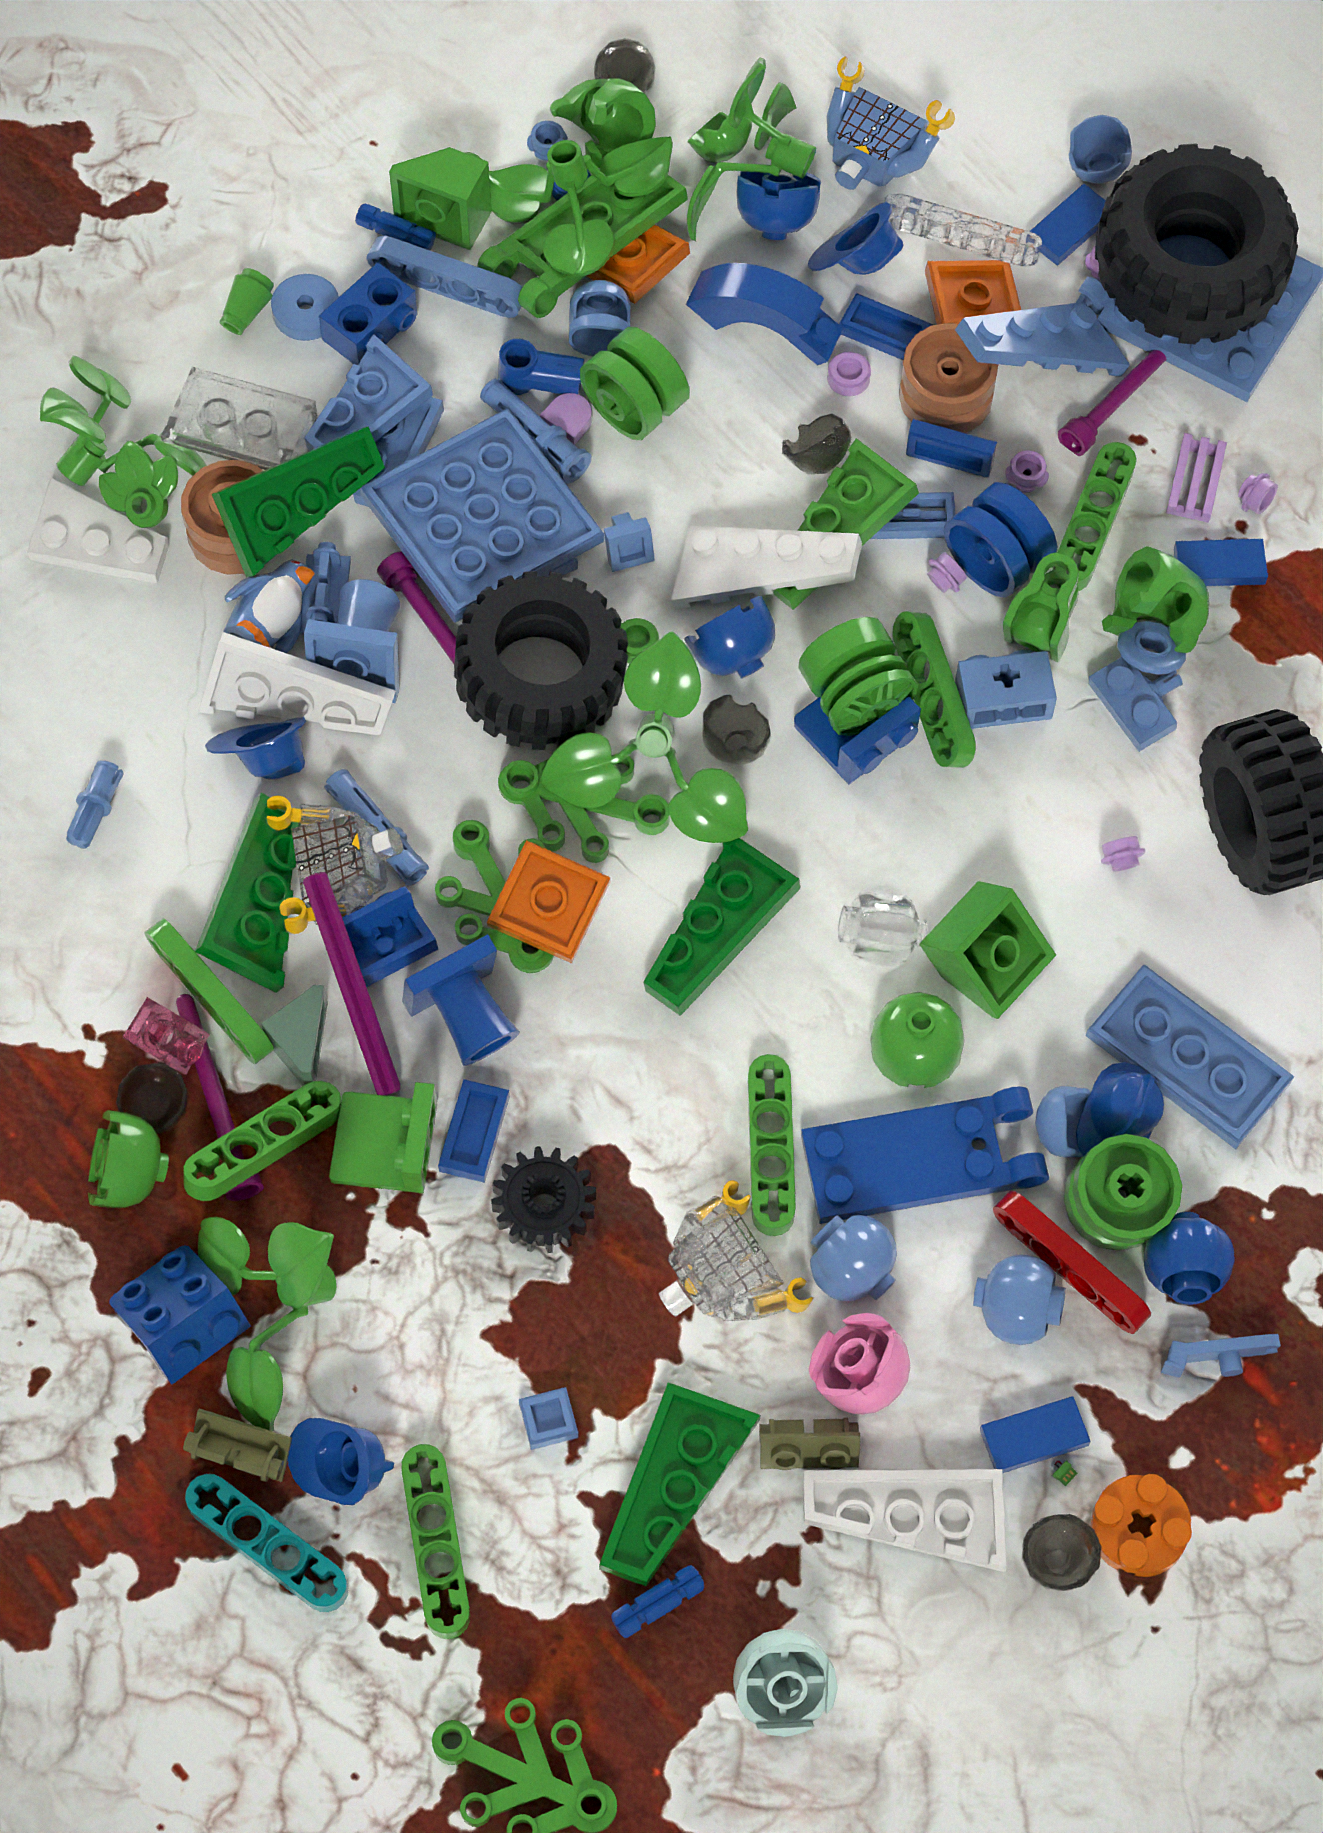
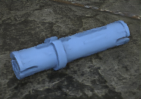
M341 769L332 774L327 779V784L324 785L325 790L339 803L348 816L350 815V818L354 817L352 821H356V826L366 835L371 843L373 835L389 829L388 838L392 847L377 853L373 847L372 850L379 859H385L397 872L405 885L411 886L419 882L427 874L426 870H429V866L406 841V833L400 827H394L367 793L356 783V780L348 770Z

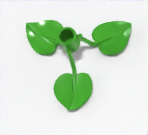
M761 57L753 64L736 92L730 108L729 124L737 128L743 116L759 126L754 141V147L759 151L763 148L769 137H772L765 158L772 160L771 165L718 162L715 167L710 165L691 196L687 213L689 236L695 242L697 222L723 172L770 173L778 177L781 170H784L803 179L813 162L816 153L815 146L786 133L783 134L776 129L779 122L797 108L793 96L785 84L779 82L774 88L764 109L762 119L753 112L751 103L760 89L766 70V61Z
M671 136L650 138L615 148L604 156L601 166H599L600 170L592 163L590 155H582L581 148L576 142L572 140L559 141L548 150L547 158L549 162L546 163L548 171L542 166L522 164L497 171H489L492 212L500 219L508 222H523L533 219L539 213L541 203L551 201L555 181L558 187L568 191L575 224H562L550 231L543 243L545 259L553 269L572 277L592 274L609 260L615 241L612 229L606 221L593 219L583 223L576 191L583 187L588 176L587 169L604 186H611L615 183L616 190L621 195L635 197L649 194L658 189L668 175L673 148Z
M73 356L69 360L71 371L84 385L101 395L100 406L93 418H91L79 402L65 392L52 387L42 397L40 421L59 424L79 434L56 465L60 472L70 481L84 486L97 469L106 473L115 464L118 453L107 459L104 455L108 450L107 446L103 443L106 434L99 423L111 401L121 408L127 409L131 404V397L126 388L109 373L96 368L80 357ZM162 432L159 436L151 433L135 442L142 448L147 445H154L164 456H173L176 465L192 476L201 468L207 466L194 449L167 432Z
M669 632L659 641L640 652L631 661L625 673L624 688L631 703L642 711L655 710V713L649 714L641 720L636 739L630 740L629 744L622 751L612 756L611 745L603 735L597 733L575 735L563 742L549 757L542 773L541 783L545 789L572 805L582 808H596L610 802L620 789L622 776L615 764L622 762L634 750H639L643 755L651 758L665 755L677 785L683 790L677 793L669 803L668 811L674 825L683 834L698 841L709 843L732 841L744 836L748 831L746 798L741 785L730 773L716 768H706L697 771L691 777L688 784L676 759V751L671 747L674 737V725L663 713L675 718L689 715L696 707L700 698L701 678L689 648L676 633Z
M205 1218L200 1224L201 1230L198 1235V1257L227 1286L231 1294L235 1295L239 1292L242 1285V1277L248 1280H276L279 1299L284 1305L293 1308L291 1312L252 1339L249 1343V1350L244 1347L233 1349L227 1363L226 1378L228 1390L238 1411L252 1425L274 1431V1421L282 1402L283 1377L274 1357L269 1352L260 1350L265 1341L295 1319L307 1316L308 1306L327 1302L334 1298L337 1289L336 1278L332 1269L327 1265L334 1235L313 1230L299 1223L287 1222L280 1224L273 1230L268 1245V1260L273 1271H254L245 1267L249 1259L250 1248L241 1230L224 1218Z

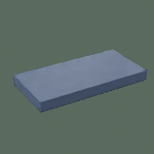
M1143 965L1088 1028L1086 1037L1121 1063L1127 1062L1137 1065L1148 1074L1154 1076L1155 1083L1164 1096L1235 1149L1239 1147L1294 1079L1291 1073L1146 965Z

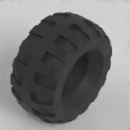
M1197 143L1181 144L1178 148H1174L1173 152L1169 153L1165 149H1161L1140 160L1139 165H1134L1129 171L1126 170L1115 182L1112 193L1106 199L1095 243V259L1099 263L1098 277L1109 298H1116L1115 306L1118 308V311L1130 322L1138 320L1144 324L1145 332L1162 338L1163 334L1178 338V343L1195 345L1200 339L1210 338L1212 343L1227 340L1230 337L1236 336L1238 329L1245 332L1250 327L1253 328L1264 320L1273 305H1277L1289 282L1298 249L1297 234L1299 227L1296 214L1292 211L1291 204L1287 202L1288 196L1277 179L1273 176L1266 177L1264 170H1262V165L1248 156L1245 159L1239 158L1231 154V149L1214 145L1213 149L1198 148ZM1176 235L1202 237L1221 248L1229 261L1218 266L1188 264L1167 254L1159 242Z

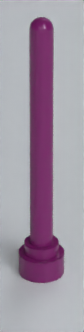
M1152 350L1085 417L1071 418L1058 431L1059 442L1077 456L1084 455L1095 444L1098 434L1097 429L1166 361L1165 354L1159 350Z
M399 551L391 554L379 564L377 574L388 588H394L395 591L403 593L454 664L456 636L417 584L415 569L403 552Z
M182 994L176 1000L177 1010L219 1139L235 1129L194 998L189 994ZM240 1145L235 1146L230 1151L234 1157L245 1160ZM259 1172L226 1192V1198L230 1201H241L260 1193L263 1189V1183Z

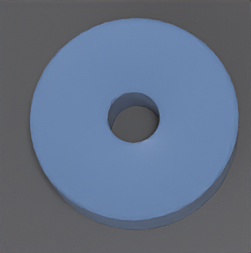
M299 274L284 280L275 289L271 299L273 319L277 328L286 336L296 340L309 341L321 338L319 315L339 298L336 288L327 279L314 274ZM303 305H310V306H312V307L309 308V309H301V308H300V307H302Z

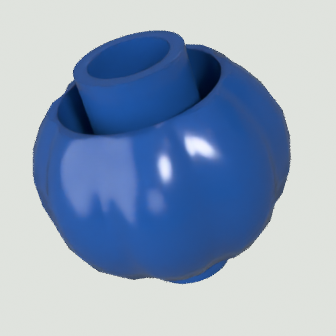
M1177 1213L1166 1227L1148 1239L1143 1259L1145 1274L1156 1289L1167 1294L1176 1302L1187 1305L1203 1303L1209 1300L1212 1294L1219 1292L1231 1276L1235 1262L1232 1240L1224 1230L1210 1221L1200 1218L1196 1213Z

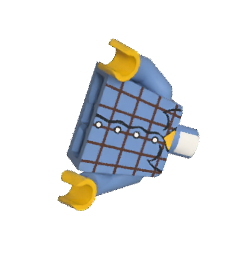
M843 57L837 65V71L842 81L840 87H835L826 116L827 140L834 147L832 161L840 167L835 174L837 182L849 190L856 189L862 179L877 186H885L894 177L900 178L921 169L940 139L937 135L938 132L946 130L954 124V112L948 109L944 118L936 121V114L941 109L942 103L939 100H935L928 105L926 109L927 120L861 87L854 92L852 91L853 84L862 80L865 70L862 63L859 62L856 74L850 77L845 76L844 70L847 66L848 58Z

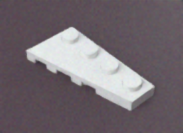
M690 525L671 602L676 610L691 607V602L710 599L711 603L714 604L730 601V596L754 592L755 596L758 597L771 595L773 590L783 587L795 586L797 590L852 582L856 574L862 541L859 534Z
M1002 1469L803 1471L804 1524L1002 1572H1005L1007 1569Z

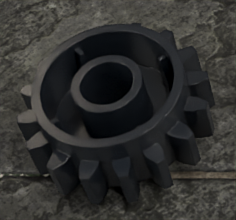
M540 1146L535 1147L534 1158L527 1159L521 1151L516 1153L518 1166L514 1168L504 1163L501 1166V1171L506 1181L494 1180L492 1184L493 1193L498 1195V1197L491 1199L492 1212L501 1213L496 1218L498 1229L510 1228L509 1241L515 1244L521 1239L527 1243V1251L532 1252L536 1246H545L547 1253H553L554 1245L560 1243L567 1248L572 1246L571 1236L575 1233L584 1236L587 1233V1226L583 1219H594L595 1206L590 1204V1202L596 1200V1187L587 1186L591 1182L589 1169L576 1172L578 1169V1157L574 1155L564 1162L561 1160L560 1148L555 1147L550 1157H544ZM541 1194H549L556 1199L546 1207L545 1205L539 1206V1204H534L533 1199Z

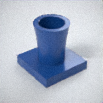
M488 934L411 975L404 982L402 1002L410 1016L412 1017L436 1004L454 1040L463 1066L473 1064L495 1053L514 1040L520 1033L502 1012L481 980L492 974L497 949Z

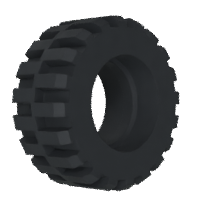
M537 571L523 572L521 579L514 580L513 576L510 575L498 580L496 590L491 586L486 587L477 595V603L468 605L463 614L462 624L458 626L456 636L454 678L457 679L456 691L459 699L466 703V712L474 722H479L481 719L484 721L483 730L492 737H497L499 733L506 736V744L520 747V743L525 742L532 744V750H545L546 744L556 743L558 748L563 742L575 735L594 733L596 724L602 726L612 716L613 707L618 705L622 695L628 655L626 654L628 640L626 631L621 628L622 620L619 614L612 607L606 610L608 599L599 591L595 590L591 594L586 590L587 583L577 578H573L572 582L563 580L562 573L549 571V577L537 576ZM546 637L568 646L580 659L583 667L574 676L556 684L540 685L523 681L514 676L504 667L498 655L508 645L520 639Z
M1279 709L1263 712L1214 728L1203 741L1201 747L1203 752L1199 757V765L1202 773L1199 774L1200 786L1203 788L1204 797H1202L1204 808L1207 810L1210 819L1208 822L1212 834L1216 836L1218 841L1217 847L1221 855L1225 856L1228 862L1227 866L1232 874L1238 876L1239 882L1244 887L1264 896L1273 895L1323 879V753L1321 751L1322 746L1317 737L1310 734L1309 726L1304 721H1300L1297 715Z

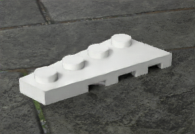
M223 632L198 712L214 714L215 710L218 709L236 712V717L255 719L256 714L280 717L281 722L304 717L306 721L321 723L325 729L381 736L396 691Z

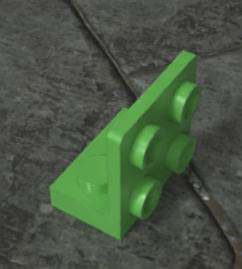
M415 1082L413 1098L344 1092L331 1162L330 1181L334 1184L424 1193L437 1110L435 1085Z

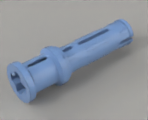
M495 378L485 385L480 394L481 400L497 413L509 408L551 465L559 472L565 483H572L585 473L591 463L592 456L586 449H578L566 438L567 433L562 427L550 426L504 385L501 379L498 378L497 380Z

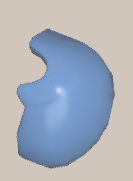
M1102 114L1086 118L1073 128L1070 133V151L1068 156L1071 168L1075 171L1076 176L1082 181L1102 184L1117 180L1130 165L1132 157L1130 135L1128 129L1118 118Z
M1060 1086L1051 1089L1043 1097L1037 1109L1035 1126L1040 1143L1050 1154L1065 1158L1083 1157L1077 1147L1076 1129L1079 1117L1091 1093L1088 1089Z

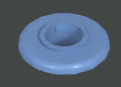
M1151 621L1136 622L1131 629L1120 633L1118 636L1117 648L1122 658L1142 672L1156 675L1169 674L1180 669L1186 661V653H1179L1174 650L1176 645L1169 635L1168 627L1161 623ZM1145 648L1153 649V650L1157 651L1158 653L1150 652V651L1146 650Z

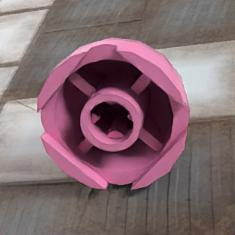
M871 1313L851 1315L842 1320L847 1326L840 1329L835 1335L829 1330L821 1337L812 1353L809 1366L810 1377L816 1383V1389L839 1410L859 1415L876 1413L889 1406L902 1393L908 1382L911 1367L907 1346L902 1337L882 1316Z

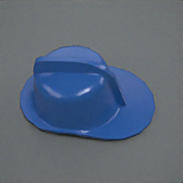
M888 202L878 204L853 225L822 244L808 260V268L812 271H820L838 263L853 274L861 275L875 273L882 269L904 246L902 239L889 221L892 205Z
M297 717L279 723L255 724L231 729L208 740L205 748L207 752L214 754L236 753L248 771L255 777L279 779L298 773L305 767L299 728L306 723L304 717Z
M1127 1062L1112 1064L1101 1071L1094 1082L1076 1129L1077 1147L1083 1157L1106 1138L1124 1134L1150 1138L1153 1129L1161 1120L1164 1110L1163 1095L1155 1083V1077L1148 1074L1141 1067Z
M308 1418L299 1423L290 1435L292 1442L288 1456V1466L292 1477L303 1491L314 1497L341 1505H355L363 1499L365 1494L379 1486L385 1472L394 1468V1462L385 1459L383 1446L378 1437L367 1429L351 1427L324 1418Z

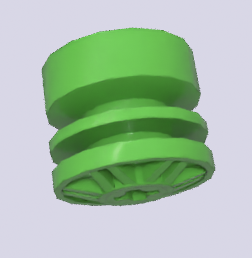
M861 617L833 627L812 642L799 659L798 668L814 695L821 697L820 707L828 716L830 725L838 735L852 736L859 734L892 708L898 706L907 697L913 700L917 694V682L907 670L908 667L903 659L895 655L896 647L878 618Z

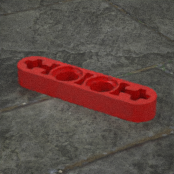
M1010 1190L993 1208L995 1217L1012 1235L1041 1260L1046 1262L1059 1276L1122 1330L1134 1334L1151 1317V1311L1147 1304L1132 1289L1024 1196Z

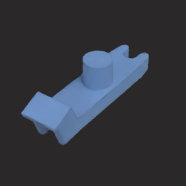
M1268 1334L1191 1343L1172 1341L1161 1373L1180 1378L1186 1363L1219 1360L1221 1376H1236L1243 1373L1240 1357L1277 1353V1348L1281 1347L1279 1335Z

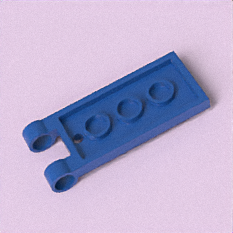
M1020 1086L1000 1090L992 1096L801 1129V1139L819 1224L828 1223L837 1215L842 1220H846L853 1215L868 1216L1008 1190L1028 1189L1046 1183L1049 1180V1173L1044 1154L1037 1152L1026 1153L1013 1157L1007 1162H1002L994 1124L1018 1122L1030 1117L1034 1113L1028 1088ZM980 1140L985 1144V1148L976 1150L972 1147V1142Z

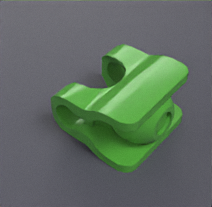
M1052 553L1042 558L1030 583L1015 596L1009 606L1003 621L1005 641L1013 643L1015 640L1021 646L1035 652L1050 651V659L1056 662L1060 661L1069 639V619L1079 596L1077 584L1079 572L1077 564L1071 557L1061 553ZM1053 566H1061L1065 568L1069 572V574L1060 570H1053L1048 573L1046 572L1049 570V568ZM1062 584L1061 588H1052L1050 585Z

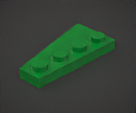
M668 1382L601 1558L599 1570L647 1586L755 1429L761 1415Z

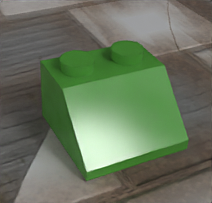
M448 147L392 165L389 170L394 215L415 223L416 228L421 226L434 231L438 239L471 250L492 213L488 161L481 159L474 153H464Z
M977 881L919 944L944 980L992 1018L996 1019L1000 1018L1056 956V953L1014 890Z

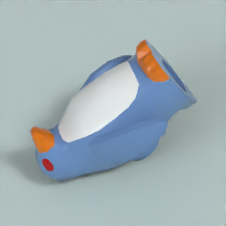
M291 559L282 563L273 572L257 574L243 579L225 595L226 602H230L239 596L240 598L223 632L269 648L276 644L275 650L288 653L299 637L302 600L304 592L310 586L311 579L315 573L304 563Z

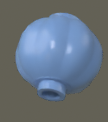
M837 1215L810 1242L817 1249L810 1259L812 1276L816 1285L831 1298L851 1302L870 1295L877 1301L896 1281L890 1274L897 1257L896 1243L890 1231L874 1218L853 1215L844 1222Z
M1014 1255L998 1262L990 1274H988L987 1279L978 1277L973 1306L982 1308L986 1325L994 1336L1010 1344L1026 1345L1045 1337L1048 1324L1060 1326L1066 1288L1055 1286L1056 1273L1043 1260L1030 1255Z

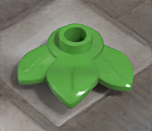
M127 441L118 452L115 461V472L103 473L99 476V488L105 502L114 510L126 512L128 519L135 526L141 528H152L166 517L168 512L167 498L176 489L178 483V470L173 456L162 457L153 463L147 452L133 441ZM145 498L147 501V509L143 513L141 505L143 499Z

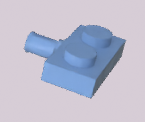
M1120 657L1089 676L1088 684L1138 752L1176 730L1177 721L1164 705L1162 696L1183 685L1180 675H1177V671L1164 674L1156 680L1150 681L1137 668L1131 666Z

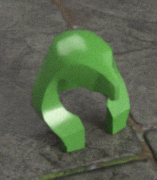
M618 78L586 80L573 87L550 106V112L554 117H562L573 122L593 138V140L585 143V155H590L592 163L597 168L601 166L604 156L615 148L652 138L656 127L655 108L646 94L631 82Z
M1146 546L1135 551L1125 563L1116 585L1113 615L1109 614L1102 620L1103 631L1118 635L1131 629L1139 619L1156 620L1168 627L1169 635L1176 645L1174 650L1179 653H1189L1195 648L1199 635L1207 623L1210 604L1208 589L1203 580L1181 561L1170 554Z

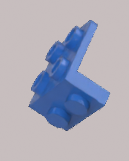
M821 697L817 698L794 717L795 729L850 785L863 774L873 771L885 757L897 748L906 746L915 738L918 733L921 708L910 697H907L898 706L892 708L862 732L852 736L838 735L833 730L828 721V716L820 707Z
M186 1245L166 1254L161 1261L142 1275L125 1284L109 1301L117 1315L144 1344L156 1365L171 1385L251 1327L227 1286Z

